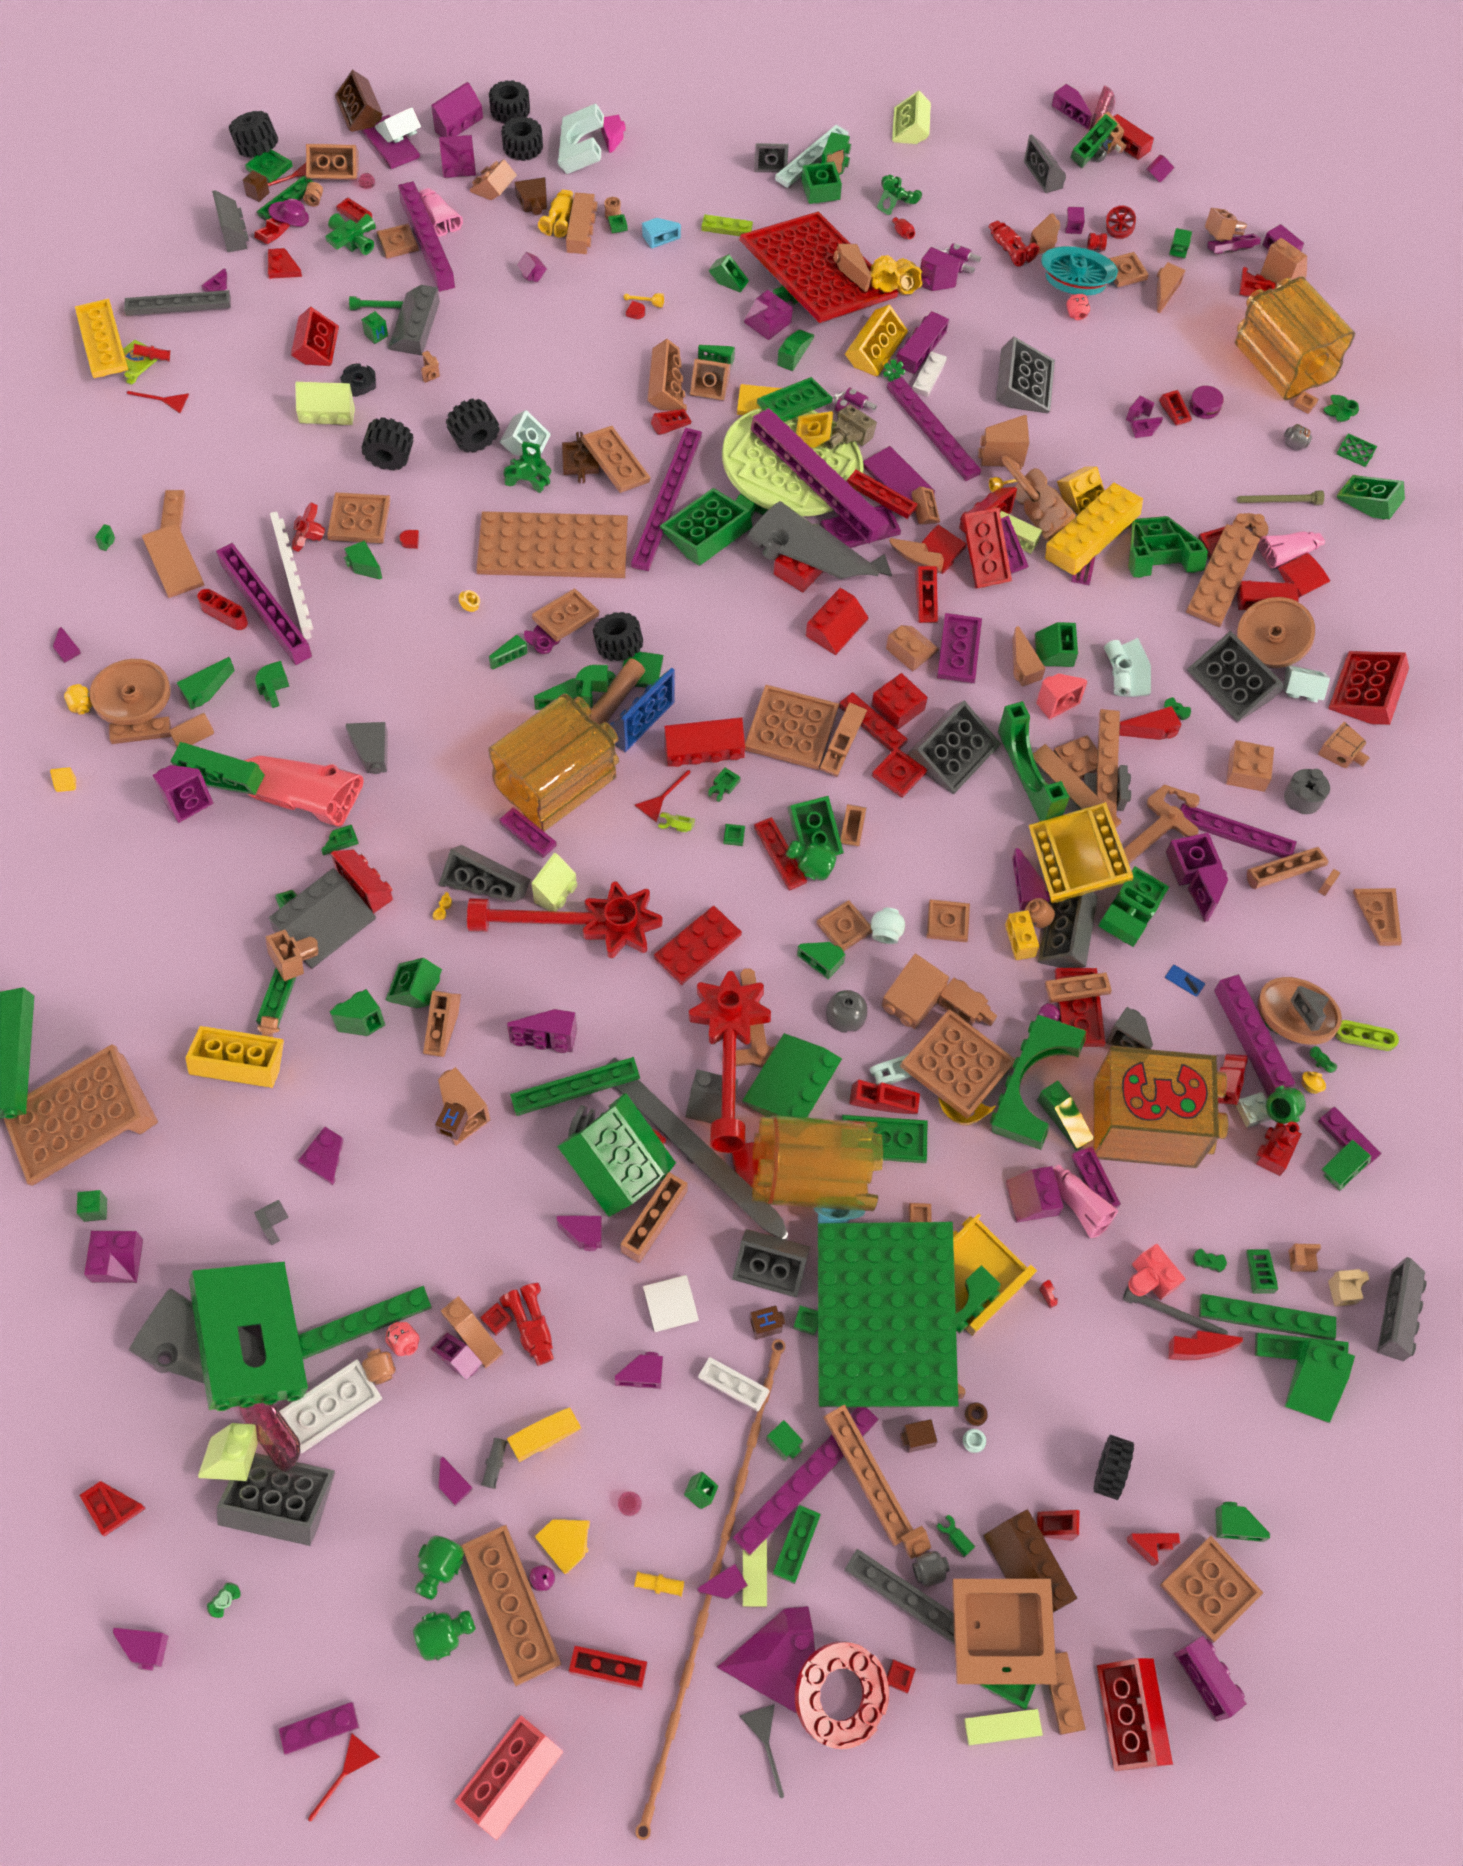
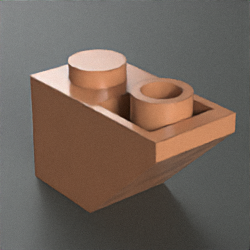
M1053 213L1049 214L1032 230L1029 244L1034 242L1040 247L1038 254L1055 248L1060 222Z

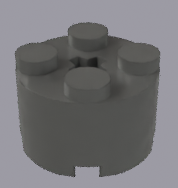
M1302 769L1295 772L1284 793L1286 804L1291 809L1295 808L1301 814L1317 812L1330 793L1329 781L1320 769Z

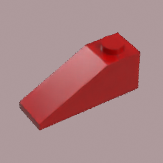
M918 566L915 570V587L919 623H938L937 566Z
M1170 706L1121 721L1119 724V736L1154 740L1171 739L1178 734L1182 724L1174 709Z

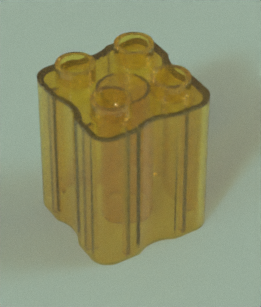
M1300 276L1293 280L1285 278L1278 283L1275 289L1266 291L1259 289L1249 296L1246 301L1247 310L1245 318L1237 326L1238 334L1235 345L1284 400H1290L1302 394L1303 391L1329 383L1338 375L1343 364V357L1351 346L1356 333L1305 277Z
M565 693L488 748L489 758L493 765L492 778L496 788L526 818L544 832L617 777L615 765L619 763V758L615 752V743L618 742L616 732L606 722L599 725L590 718L592 716L591 709L582 698L577 697L573 700Z

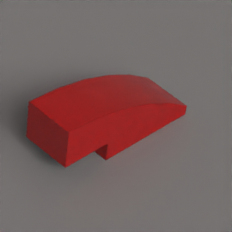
M858 1079L851 1086L849 1104L884 1112L917 1114L920 1093L883 1082L877 1085Z
M1199 1330L1195 1332L1192 1338L1174 1336L1169 1341L1168 1359L1187 1361L1212 1358L1237 1348L1243 1342V1337Z

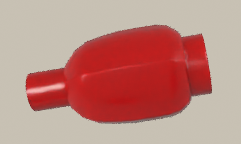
M897 217L892 219L896 232L902 238L909 240L914 238L915 228L909 221L903 218L898 219Z

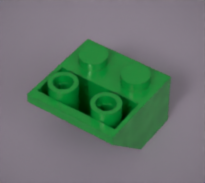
M1056 622L1035 633V651L1044 666L1074 667L1078 656L1076 623Z
M367 989L362 992H356L350 999L344 1003H338L329 1011L338 1032L369 1036L385 1026L381 1009Z

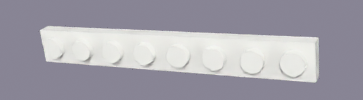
M272 512L270 516L302 634L305 639L312 638L310 630H313L311 619H306L309 611L307 604H302L305 597L303 590L298 589V586H301L299 575H294V572H297L295 561L290 560L293 557L291 546L287 547L286 545L290 543L287 532L283 533L282 531L286 529L283 518L279 519L277 512Z

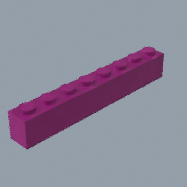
M414 181L399 184L398 190L401 204L438 291L441 292L455 288L452 268Z
M233 542L216 550L222 568L293 663L298 665L311 658L312 654L309 643Z

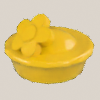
M462 591L459 594V603L466 611L475 612L479 608L480 598L474 591Z
M1310 1071L1302 1074L1301 1084L1308 1092L1318 1094L1326 1089V1083L1322 1079V1074Z

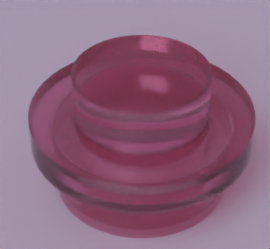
M364 173L360 176L359 185L364 189H370L375 185V179L371 174Z
M632 1491L623 1493L618 1500V1508L625 1516L636 1515L642 1506L640 1496Z

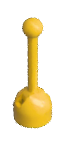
M627 293L623 295L626 301L629 299L651 301L654 306L661 308L664 305V293H655L652 298L630 296Z
M992 477L989 479V488L991 492H994L998 488H1003L1005 484L1016 483L1017 481L1016 479L1003 481L999 477Z

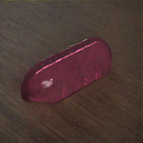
M1106 85L1103 86L1089 131L1094 127L1100 116L1108 111L1111 115L1113 113L1115 94Z
M259 1403L248 1408H241L239 1406L245 1423L256 1424L258 1442L274 1464L283 1472L290 1470L299 1458L300 1441L274 1404L265 1405L264 1403Z

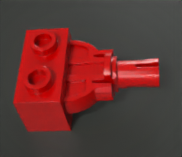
M1289 1122L1287 1125L1276 1123L1273 1128L1269 1127L1264 1136L1267 1141L1265 1145L1261 1144L1256 1153V1156L1259 1157L1256 1164L1281 1176L1286 1170L1302 1133L1298 1132L1300 1130L1299 1125L1296 1122Z

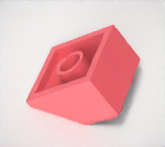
M1060 673L1052 677L1048 676L1042 681L1036 704L1050 720L1081 703L1087 680Z

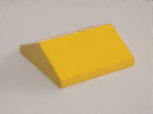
M833 412L798 416L796 434L809 447H818L830 439Z

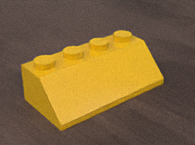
M890 304L878 308L872 313L845 352L846 357L854 368L873 376H879L884 368V364L889 361L908 333L907 328Z
M200 1026L185 1057L189 1075L273 1088L280 1070L284 1040Z

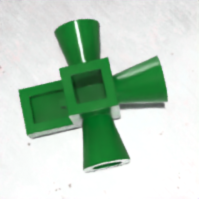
M338 213L330 217L328 226L333 231L325 236L326 242L337 250L345 246L352 252L358 248L363 255H368L372 252L374 241L363 236L364 233L376 229V224L370 215L365 214L357 223L351 219L345 222Z

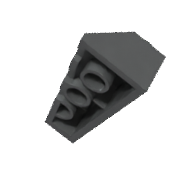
M459 845L450 850L438 885L450 886L458 890H468L475 894H485L493 898L516 902L525 897L531 879L463 845Z

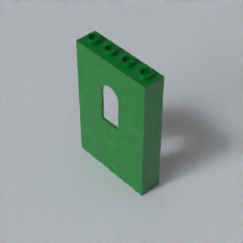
M24 987L0 991V1119H14L19 1115L26 1114L35 995Z
M285 1261L192 1270L189 1287L208 1409L225 1411L236 1406L248 1408L259 1403L271 1405L281 1400L294 1402L303 1398L308 1385ZM260 1324L266 1361L262 1366L253 1368L246 1365L243 1361L238 1327Z

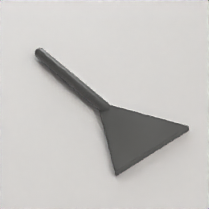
M885 554L871 562V564L877 567L878 573L892 576Z
M774 1704L740 1715V1717L764 1743L779 1797L784 1798L769 1744Z

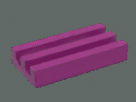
M1096 555L1090 561L1087 580H1083L1086 569L1085 565L1081 569L1080 579L1076 578V573L1072 576L1071 582L1090 585Z

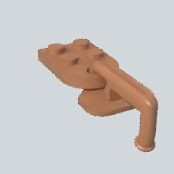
M1003 456L1001 458L1002 463L1018 482L1015 486L1017 488L1015 498L1020 504L1024 505L1025 513L1032 523L1042 530L1041 534L1043 537L1050 541L1076 515L1058 492L1047 485V477L1041 470L1034 468L1024 476L1021 472V463H1017L1008 456Z

